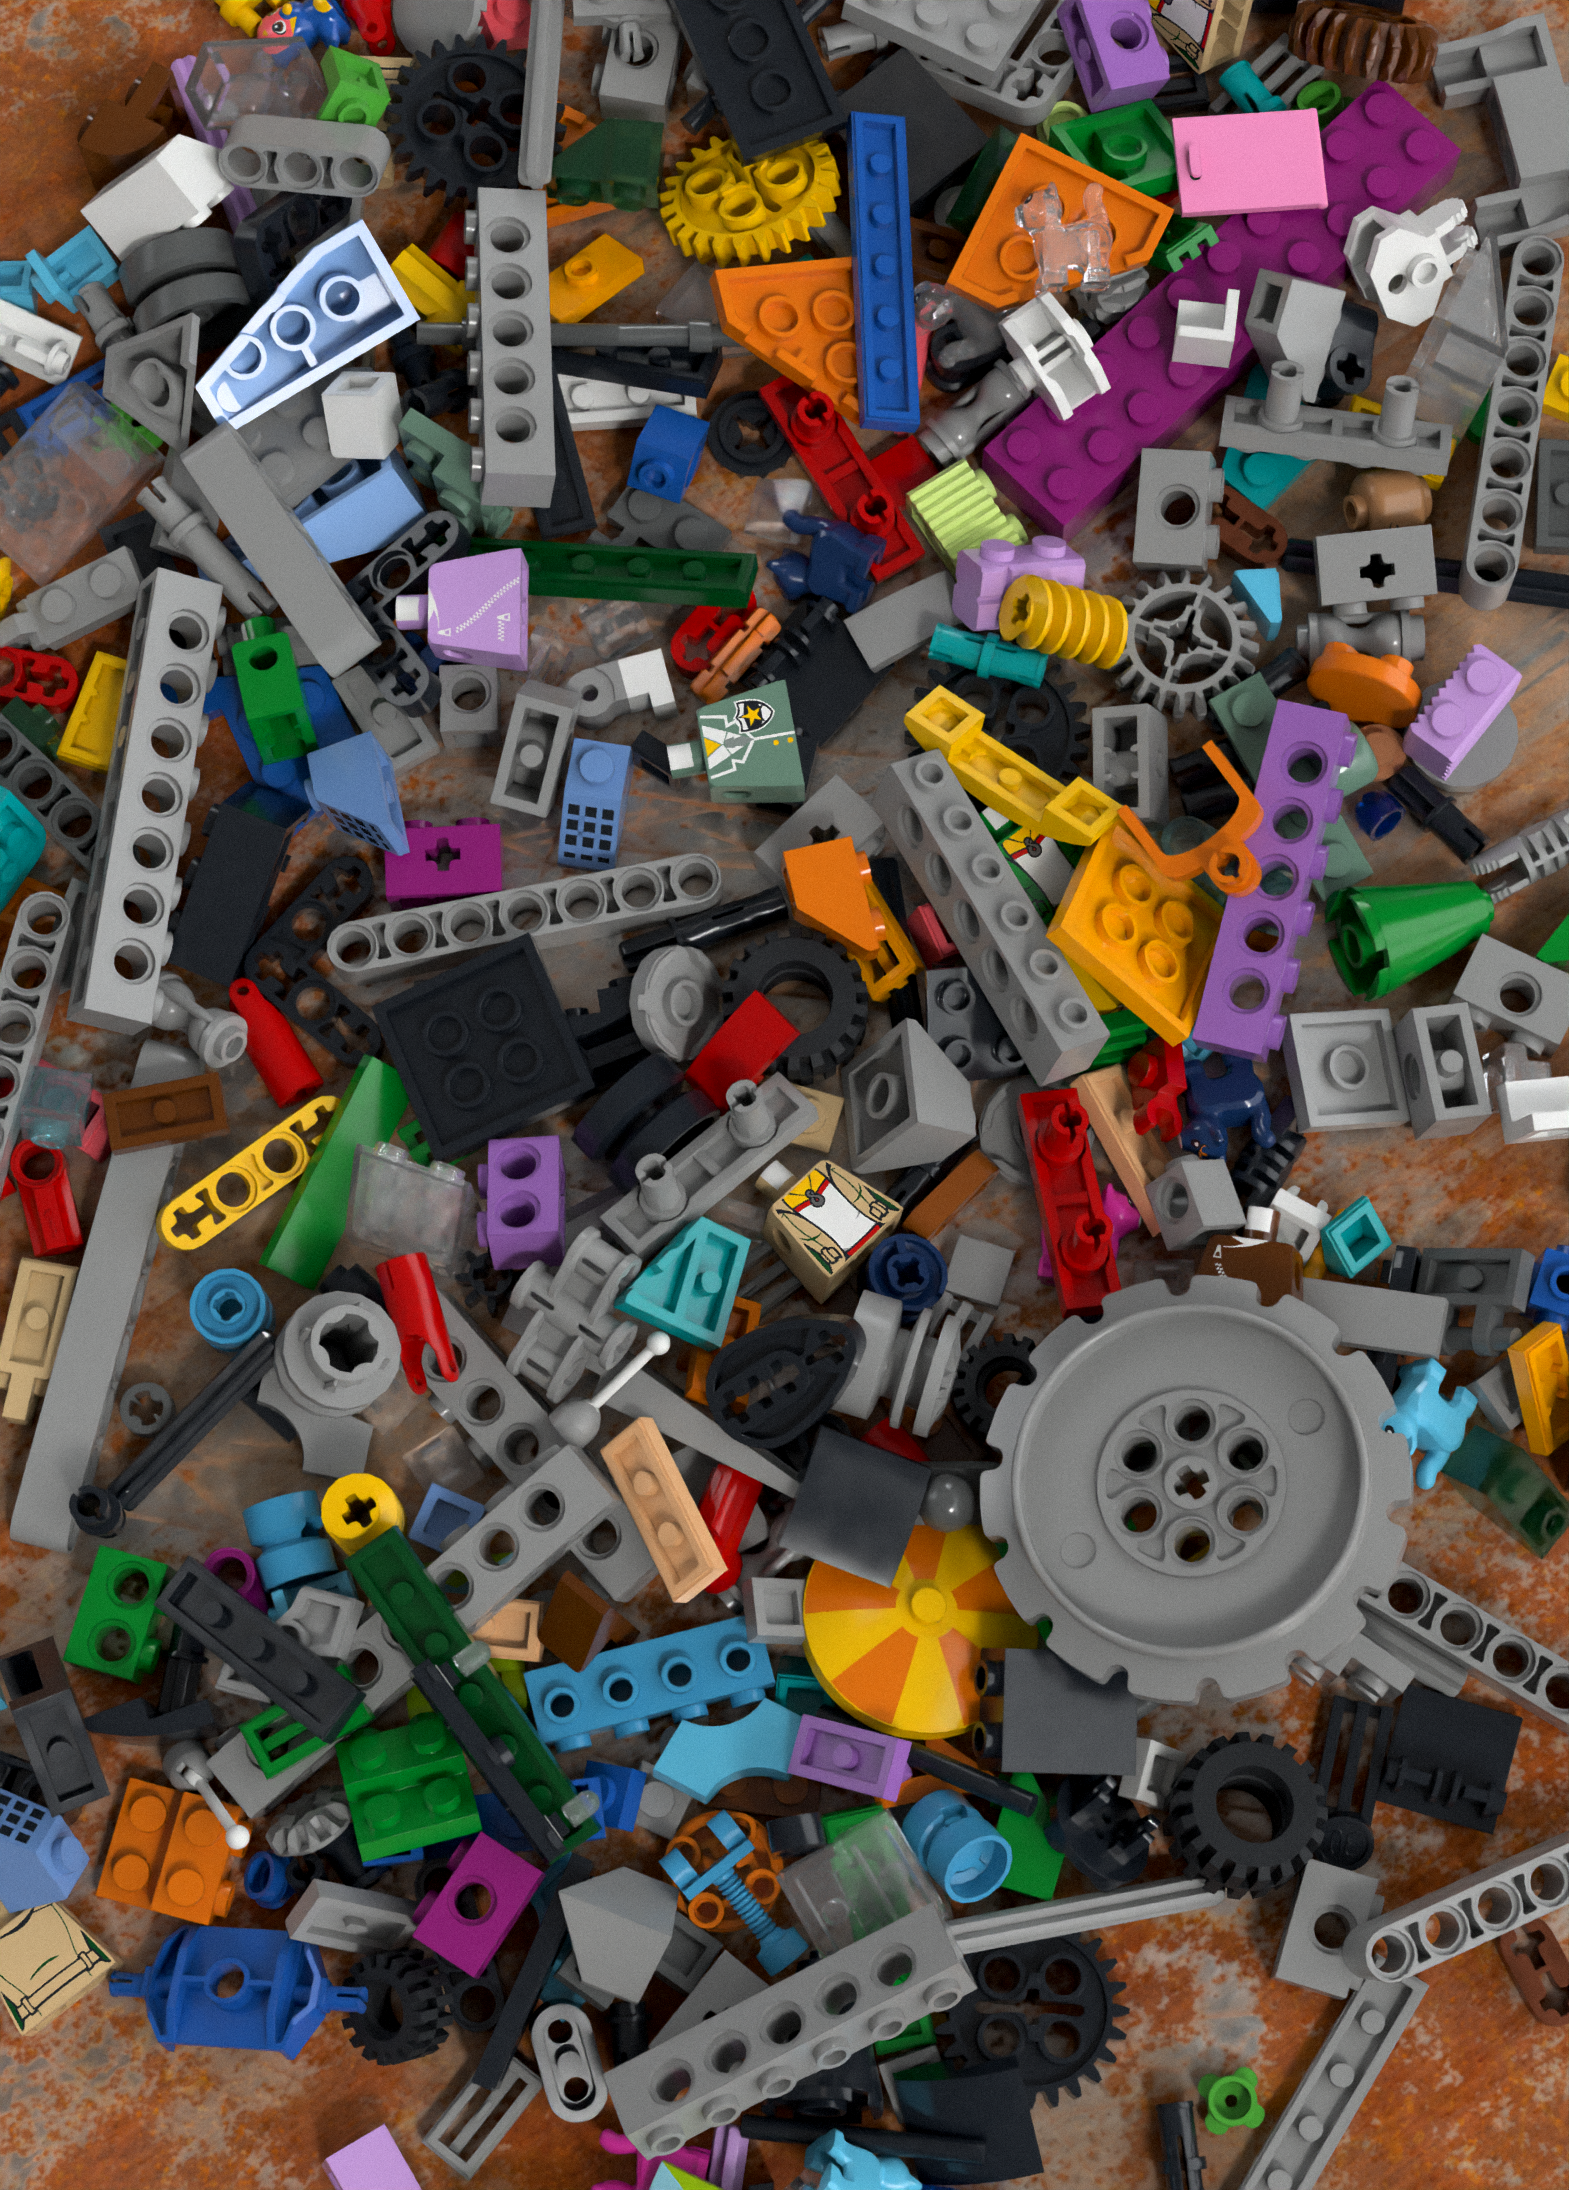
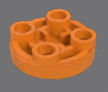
M1334 641L1325 645L1322 656L1314 661L1307 679L1308 691L1317 702L1321 700L1327 701L1332 711L1345 713L1348 715L1349 721L1364 726L1382 724L1393 729L1407 727L1415 721L1423 701L1420 688L1411 678L1414 667L1408 660L1393 654H1385L1378 659L1360 654L1353 647L1342 642Z
M722 1810L703 1813L685 1823L666 1847L665 1856L677 1848L698 1875L721 1858L728 1851L706 1823ZM726 1810L755 1847V1849L733 1866V1874H738V1878L742 1880L741 1883H745V1888H749V1893L753 1894L752 1898L756 1897V1903L759 1902L761 1904L760 1907L766 1909L764 1912L768 1913L776 1903L782 1888L784 1875L782 1859L773 1860L768 1831L760 1822L745 1813ZM663 1868V1882L678 1888ZM710 1884L690 1901L679 1889L676 1910L699 1928L714 1933H732L747 1929L749 1925H746L744 1923L745 1919L742 1920L740 1918L741 1915L736 1913L737 1910L733 1909L734 1905L729 1904L730 1900L727 1901L725 1899L726 1895L723 1896L721 1894L722 1891L718 1890V1886Z

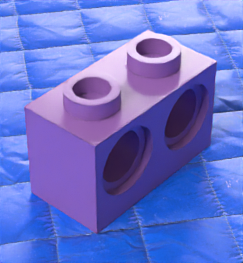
M559 1135L489 1140L488 1164L478 1165L481 1200L487 1199V1211L477 1213L479 1246L490 1248L494 1270L528 1268L537 1260H542L549 1267L561 1266L565 1257L566 1167Z

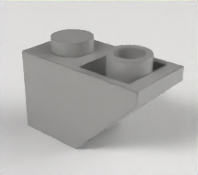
M1262 268L1259 269L1244 325L1268 380H1270L1271 367L1276 361L1290 360L1297 362L1305 369L1301 400L1311 403L1315 402L1319 385L1325 375V364L1334 332L1341 319V308L1346 291L1312 280Z

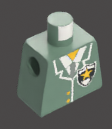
M785 680L776 681L701 707L696 711L700 739L666 745L672 779L706 774L712 802L775 803L805 801V784Z

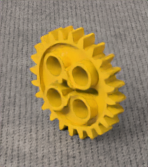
M712 136L710 137L712 148L707 151L693 148L691 149L694 158L692 163L677 162L675 164L679 176L667 177L665 183L668 191L660 194L663 206L660 209V213L666 230L669 233L672 244L674 246L680 245L685 257L696 253L699 263L705 264L716 256L720 268H724L733 257H738L741 266L746 267L752 255L759 254L764 262H769L771 250L779 248L788 254L791 252L789 241L794 238L806 242L811 240L807 228L809 226L824 227L826 222L823 213L833 212L837 208L833 197L841 195L838 180L841 178L828 144H820L818 139L742 168L730 139L722 142L719 138Z

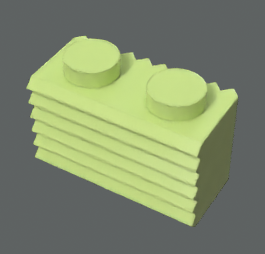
M964 458L906 493V511L947 570L951 572L956 583L957 556L961 550L978 549L981 542L988 539L1005 540L1015 546L1024 545L1028 542V536L1016 516L1012 513L1005 516L1001 513L998 505L994 503L993 499L997 497V493L987 474L981 468L973 471Z

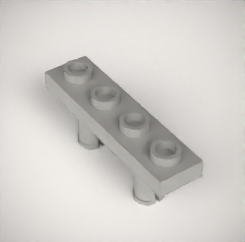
M1280 360L1273 363L1266 400L1226 395L1219 446L1235 448L1245 453L1261 451L1291 455L1296 459L1306 461L1321 459L1343 462L1358 468L1381 467L1403 470L1417 476L1429 474L1447 476L1453 425L1414 420L1420 386L1419 382L1412 377L1395 375L1387 379L1380 415L1300 405L1305 369L1301 364L1290 360Z
M777 1071L758 1088L754 1082L747 1079L732 1084L726 1093V1100L730 1111L670 1160L666 1161L664 1156L657 1153L648 1154L641 1158L635 1168L639 1185L599 1217L603 1229L628 1254L632 1253L641 1258L642 1264L669 1243L691 1220L702 1216L819 1119L817 1108L781 1073Z

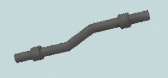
M462 317V322H417V345H462V351H477L476 338H466V317ZM689 318V324L550 323L551 346L689 347V352L712 353V347H743L724 334L720 324H712V318Z

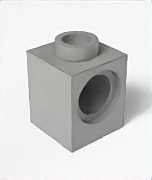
M453 661V665H439V680L442 684L440 733L444 747H502L501 680L498 668ZM475 691L485 696L482 705L476 709L463 710L456 706L458 698L466 692Z
M1197 1155L1178 1157L1164 1166L1165 1173L1145 1186L1167 1251L1206 1249L1208 1240L1213 1234L1230 1236L1247 1224L1224 1159L1199 1160Z

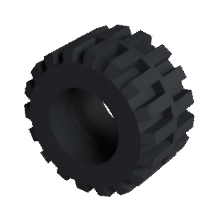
M789 928L790 936L779 938L777 930L765 934V943L758 946L753 940L744 947V957L741 960L737 958L733 960L729 967V979L724 980L722 1013L725 1023L755 990L766 995L772 988L787 981H805L822 990L830 1003L829 1015L825 1021L816 1029L800 1034L762 1073L766 1076L767 1073L774 1075L778 1071L788 1081L789 1079H801V1086L814 1084L813 1077L819 1074H823L825 1080L836 1074L837 1065L841 1062L847 1065L853 1059L855 1047L857 1045L861 1046L865 1036L866 1022H868V991L866 981H863L861 977L862 969L856 959L851 961L848 959L847 949L837 941L831 946L827 943L826 934L815 930L812 938L802 936V928Z
M1236 1732L1229 1742L1224 1735L1212 1740L1206 1749L1202 1747L1183 1768L1170 1786L1172 1791L1165 1798L1162 1811L1170 1814L1162 1823L1163 1835L1174 1836L1175 1839L1168 1848V1851L1173 1860L1183 1857L1188 1865L1182 1872L1191 1881L1197 1874L1203 1877L1206 1882L1202 1889L1212 1894H1215L1221 1887L1227 1888L1228 1899L1240 1900L1248 1891H1250L1252 1899L1265 1896L1272 1888L1277 1891L1314 1856L1312 1853L1321 1845L1325 1835L1319 1829L1328 1821V1808L1317 1805L1326 1795L1322 1782L1312 1784L1309 1777L1315 1772V1769L1310 1762L1306 1760L1300 1765L1292 1757L1298 1750L1288 1743L1281 1750L1274 1747V1736L1262 1733L1255 1742H1251L1249 1732ZM1225 1789H1237L1257 1798L1266 1808L1271 1819V1841L1252 1843L1233 1835L1219 1817L1216 1806L1217 1792Z

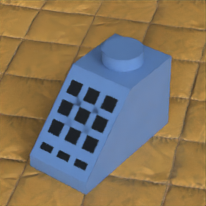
M371 731L307 754L311 777L304 780V786L309 802L316 812L323 810L339 831L398 856L410 853L393 764Z
M574 738L563 796L558 866L592 872L616 868L634 770L631 746Z
M0 1788L1 1902L9 1913L67 1899L90 1861L89 1856L61 1815L52 1818L48 1808Z

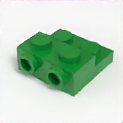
M1150 98L1050 126L1048 146L1149 197L1178 189L1172 127ZM1190 176L1191 179H1193V180H1198V179H1199V177H1198V178H1194V177Z
M432 1712L419 1713L412 1717L406 1726L383 1732L370 1727L362 1728L355 1731L348 1741L335 1744L362 1862L483 1831L463 1750L437 1714Z

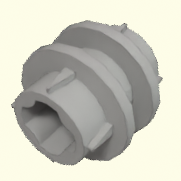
M334 1291L313 1297L297 1309L293 1316L286 1321L275 1341L273 1365L279 1386L293 1404L313 1416L338 1419L360 1413L389 1388L399 1370L401 1344L395 1324L380 1305L361 1294ZM323 1338L334 1339L344 1345L345 1356L354 1365V1369L351 1372L339 1371L330 1366L328 1352L319 1345Z

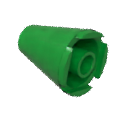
M1472 881L1345 887L1335 890L1328 897L1325 908V923L1335 920L1338 938L1329 940L1328 944L1338 974L1354 996L1366 994L1365 1002H1371L1386 996L1480 939L1482 933L1487 935L1490 922L1494 919V906L1491 897L1486 890L1479 889Z

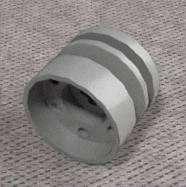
M864 1290L853 1318L862 1326L865 1332L866 1349L855 1377L831 1409L867 1420L873 1412L879 1397L891 1399L889 1427L899 1429L907 1404L918 1407L912 1434L927 1438L931 1426L946 1408L962 1354L960 1345L962 1319L947 1315L939 1340L928 1337L933 1318V1310L924 1308L912 1331L901 1329L902 1301Z

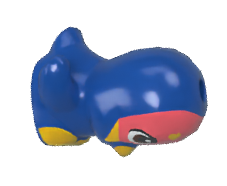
M305 0L303 3L289 1L261 19L257 28V42L270 61L279 65H289L306 56L320 42L324 43L326 49L330 45L338 48L339 42L342 45H347L350 41L352 26L337 0Z

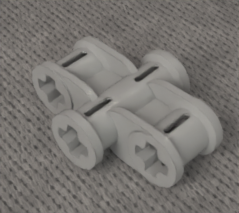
M589 1226L571 1244L555 1276L549 1273V1265L542 1260H537L530 1265L516 1283L511 1293L510 1304L520 1310L526 1307L535 1315L513 1348L506 1363V1370L516 1376L522 1373L547 1391V1399L553 1403H559L570 1393L580 1379L592 1353L599 1357L598 1363L604 1369L610 1370L615 1367L632 1345L638 1331V1326L630 1320L622 1323L612 1315L616 1311V1308L613 1306L615 1299L637 1277L642 1265V1259L632 1253L628 1256L624 1255L601 1239V1231L593 1226Z

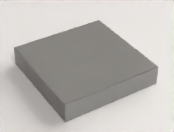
M1389 1008L1286 1015L1287 1020L1282 1047L1299 1133L1397 1127L1411 1120Z

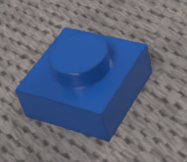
M587 1760L583 1779L600 1777L605 1827L633 1832L647 1773L633 1768Z

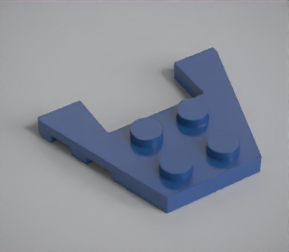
M322 666L300 668L319 748L321 749L356 736L325 669ZM237 675L216 677L211 691L205 695L203 713L209 715V721L222 715L225 716L254 782L311 805L304 786V780L311 777L307 755L264 766L246 718ZM160 683L163 696L168 701L178 704V696L175 690L166 683ZM312 808L307 822H301L296 826L293 837L315 817L318 819L325 812L323 810L316 812Z

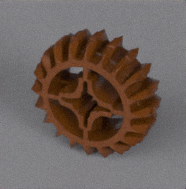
M1344 0L1298 1L1287 33L1289 35L1287 49L1294 56H1297L1299 60L1325 67L1327 70H1335L1344 74L1382 82L1415 84L1428 80L1431 67L1435 66L1438 53L1437 42L1439 32L1426 21L1381 7Z

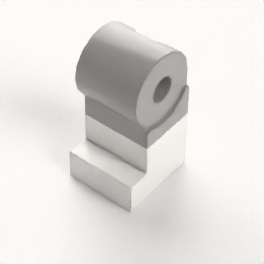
M661 648L584 669L574 674L567 682L565 688L566 690L583 694L576 724L588 730H600L609 726L615 717L653 708L657 722L679 716Z

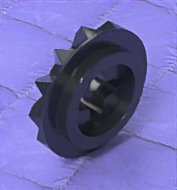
M745 391L730 396L716 408L709 421V449L717 459L720 468H726L734 472L740 479L745 476H759L765 479L769 473L778 468H785L788 459L793 453L760 399L759 391ZM739 424L743 427L747 426L752 431L766 425V429L763 432V441L766 449L754 443L746 447L742 446L739 449V445L743 441V433L739 428Z

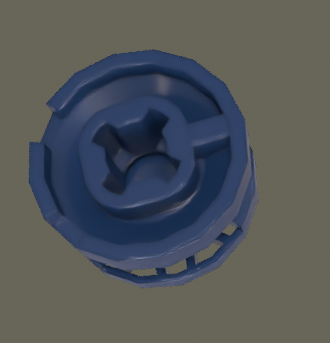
M896 1234L884 1239L863 1263L857 1277V1293L859 1298H861L862 1289L868 1288L871 1292L901 1300L903 1306L901 1326L906 1327L916 1323L923 1309H932L943 1296L948 1283L947 1265L940 1251L928 1240L914 1234ZM862 1275L865 1276V1283H862Z

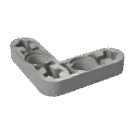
M1060 0L1020 59L1018 61L1011 58L1008 59L991 87L984 84H971L965 80V75L954 70L949 72L948 67L931 59L928 61L922 60V55L907 49L951 97L1022 126L1037 125L1050 116L1055 104L1061 100L1078 75L1056 13L1065 0ZM1050 50L1063 51L1070 57L1065 63L1054 66L1045 64L1040 59L1044 53ZM1035 80L1038 81L1037 97L1029 96L1035 88ZM1018 97L1026 99L1025 102L1018 100Z

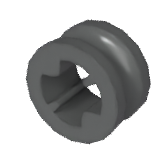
M142 1382L133 1385L124 1393L120 1401L119 1412L122 1422L132 1433L142 1438L153 1439L176 1416V1406L173 1398L163 1387L151 1382ZM150 1395L157 1405H163V1413L161 1417L154 1414L153 1416L157 1421L146 1426L139 1416H133V1408L135 1404L142 1407L139 1399Z

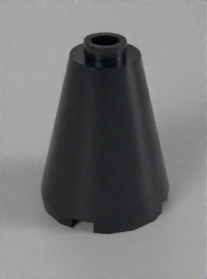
M819 1949L811 1951L809 1959L797 1963L794 1974L838 1952V1950ZM856 2001L846 2004L838 2015L848 2012ZM800 2030L789 2034L783 2044L795 2039ZM873 2043L853 2053L844 2064L833 2069H822L797 2081L795 2087L787 2094L761 2101V2112L767 2116L777 2117L778 2107L792 2110V2119L855 2125L861 2124L862 2112L870 2110L874 2120L880 2119L883 2114L884 2099Z

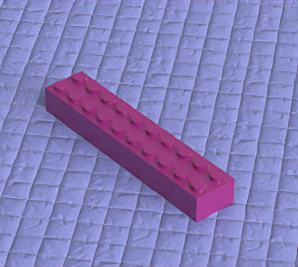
M1374 81L1320 132L1328 198L1327 208L1233 214L1215 231L1219 239L1218 243L1212 247L1200 245L1198 248L1202 253L1194 260L1186 258L1182 262L1184 267L1175 273L1171 272L1090 348L1101 364L1111 389L1103 394L1092 396L1072 410L1073 415L1065 421L1059 420L1039 396L983 449L982 470L987 474L992 484L1046 535L1059 537L1068 543L1140 475L1142 448H1169L1260 361L1244 325L1260 268L1337 288L1352 274L1343 250L1355 216L1371 206L1397 215H1401L1408 209L1416 214L1453 178L1461 149L1386 81ZM1228 289L1240 290L1235 337L1229 367L1172 362L1179 299L1225 305Z

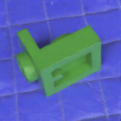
M330 45L320 62L329 93L316 115V120L365 124L376 127L391 100L380 64Z

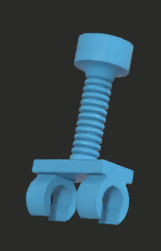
M723 1809L706 1824L726 1848L727 1853L699 1875L677 1848L668 1853L659 1863L689 1901L710 1884L718 1886V1890L722 1891L721 1894L723 1896L726 1895L725 1899L727 1901L730 1900L729 1904L734 1905L733 1909L737 1910L736 1913L741 1915L740 1918L742 1920L745 1919L744 1923L746 1925L749 1924V1930L753 1929L752 1933L756 1934V1939H760L761 1950L756 1955V1958L772 1977L796 1960L809 1945L794 1926L789 1929L775 1927L776 1923L771 1922L772 1918L768 1917L769 1914L764 1912L765 1909L760 1907L761 1904L759 1902L756 1903V1897L752 1898L753 1894L749 1893V1888H745V1883H741L742 1880L738 1878V1874H733V1866L755 1849V1847L726 1810Z

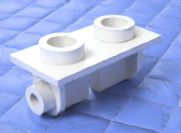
M0 298V360L56 386L67 380L83 336Z

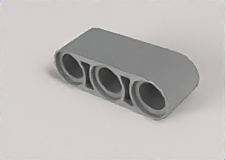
M250 114L238 118L232 125L219 154L218 164L224 177L234 185L241 187L361 198L373 194L378 188L390 158L391 146L388 138L382 131L365 124ZM242 147L250 148L257 154L248 153ZM297 152L305 153L313 160L303 158ZM356 157L363 159L369 165L360 164L353 158Z

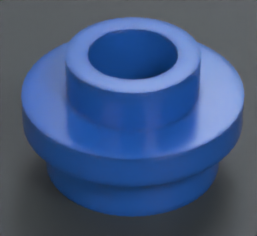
M271 1848L267 1851L255 1853L249 1860L244 1873V1888L247 1895L251 1899H255L257 1904L263 1908L278 1909L282 1907L294 1894L293 1888L285 1878L287 1865L294 1857L278 1856Z

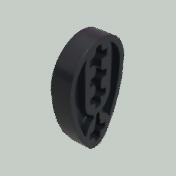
M810 1313L790 1316L764 1324L730 1342L715 1356L706 1379L707 1402L715 1421L731 1438L750 1447L774 1448L790 1442L822 1419L841 1398L855 1377L867 1344L862 1326L848 1315ZM841 1333L845 1337L847 1344L842 1347L841 1352H833L821 1359L814 1357V1353L830 1340V1335L837 1336ZM794 1364L798 1368L800 1374L794 1378V1383L792 1381L786 1382L772 1391L770 1397L761 1398L750 1405L746 1411L739 1412L738 1414L733 1411L731 1403L736 1400V1396L740 1397L758 1387L760 1381H767L783 1370V1365L787 1367Z

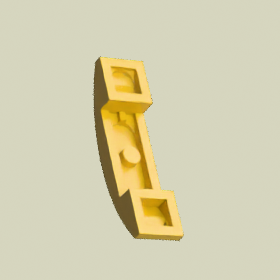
M940 684L905 714L903 723L926 752L937 748L940 749L964 789L991 809L1031 831L1058 841L1090 846L1120 818L1117 810L1122 805L1079 776L1066 787L981 731L985 714Z

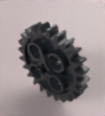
M456 34L452 50L449 51L438 39L434 40L431 58L419 50L415 51L412 60L413 69L402 65L397 76L399 84H391L389 95L392 104L387 105L383 121L392 124L387 127L385 136L390 144L398 145L394 150L392 162L394 164L410 162L405 181L409 183L421 177L426 180L422 195L425 198L432 195L437 189L443 191V207L449 208L455 198L460 197L464 200L465 210H473L478 187L533 190L530 186L521 185L518 180L522 124H511L501 115L506 112H514L521 117L523 116L526 78L524 63L527 51L523 49L513 58L507 56V40L502 39L494 51L487 49L484 34L478 35L474 47H467L462 36ZM468 81L473 83L479 91L466 93L461 91L455 83ZM439 95L443 99H433V96ZM557 103L553 162H559L563 147L558 142L564 140L567 126L558 122L562 119L565 111V105L562 103ZM475 120L479 121L475 127L471 126ZM430 122L439 123L449 133L435 135L429 132L424 124ZM508 148H517V151L512 152ZM485 154L490 156L496 165L490 167L481 166L471 158V155Z
M945 662L946 675L930 668L927 680L933 690L940 684L959 698L971 692H979L990 700L991 704L986 709L980 711L985 714L981 731L989 736L994 730L1001 692L1004 688H1010L1013 693L1007 711L1005 732L1000 743L1020 757L1028 760L1064 786L1066 785L1062 779L1074 781L1078 776L1081 777L1082 770L1072 761L1087 760L1089 748L1076 741L1090 737L1091 725L1075 722L1086 715L1087 704L1086 702L1069 703L1076 694L1077 684L1073 681L1058 685L1062 671L1060 664L1051 667L1044 673L1039 689L992 675L988 679L977 677V671L949 662ZM916 687L914 690V700L919 703L933 690ZM1034 704L1041 707L1047 717L1038 723H1027L1018 717L1016 711L1024 705ZM904 731V744L919 747L909 753L908 758L925 753L926 751L910 731ZM964 789L978 814L988 808L986 804Z
M1082 1932L966 1954L964 1959L978 1989L964 1995L952 2008L936 2012L945 2014L947 2022L933 2029V2034L939 2037L950 2036L953 2042L942 2053V2059L946 2060L960 2056L964 2061L960 2069L1016 2055L1030 2110L1033 2109L1036 2096L1040 2093L1049 2109L1057 2107L1059 2103L1058 2089L1061 2087L1073 2100L1081 2097V2087L1077 2078L1082 2077L1093 2085L1098 2084L1102 2078L1094 2063L1098 2061L1102 2064L1112 2065L1117 2060L1116 2056L1105 2046L1107 2041L1122 2042L1127 2036L1122 2030L1112 2026L1113 2019L1130 2014V2008L1113 2004L1112 1996L1127 1988L1126 1982H1108L1106 1974L1118 1963L1116 1958L1098 1962L1094 1955L1099 1950L1103 1942L1102 1939L1099 1937L1084 1946L1079 1941ZM989 1962H1004L1011 1968L1015 1981L1010 1992L997 1993L988 1987L985 1982L984 1971ZM1049 1964H1064L1074 1974V1989L1069 1995L1055 1994L1047 1986L1045 1973ZM1028 1993L1032 1994L1034 2005H1080L1083 2008L1082 2016H1068L1044 2013L1033 2019L1032 2025L1027 2024V2018L1024 2013H979L975 2006L977 2002L1016 2005L1023 2001ZM1000 2023L1010 2029L1013 2034L1014 2044L1009 2055H995L987 2049L984 2044L983 2035L988 2024ZM1050 2025L1064 2026L1073 2035L1075 2044L1073 2052L1069 2057H1056L1045 2046V2032Z

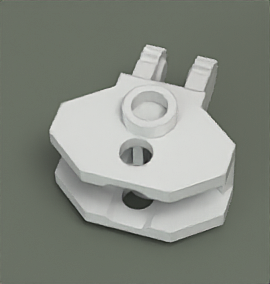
M1458 197L1445 199L1418 216L1409 209L1401 215H1397L1371 206L1353 218L1343 250L1344 256L1360 295L1366 300L1378 303L1382 314L1387 318L1416 327L1434 315L1443 283L1453 276L1450 265L1465 256V253L1471 252L1470 250L1478 244V238L1472 226H1463V224L1456 226L1465 221V217H1467L1468 211L1463 200H1459Z
M1043 291L998 323V327L1007 344L1006 348L1014 359L1008 364L1012 375L1025 392L1028 393L1034 389L1035 393L1040 395L1059 420L1065 421L1073 415L1072 410L1092 396L1103 394L1111 389L1101 364L1090 349L1093 347V342L1077 319H1071L1049 291Z

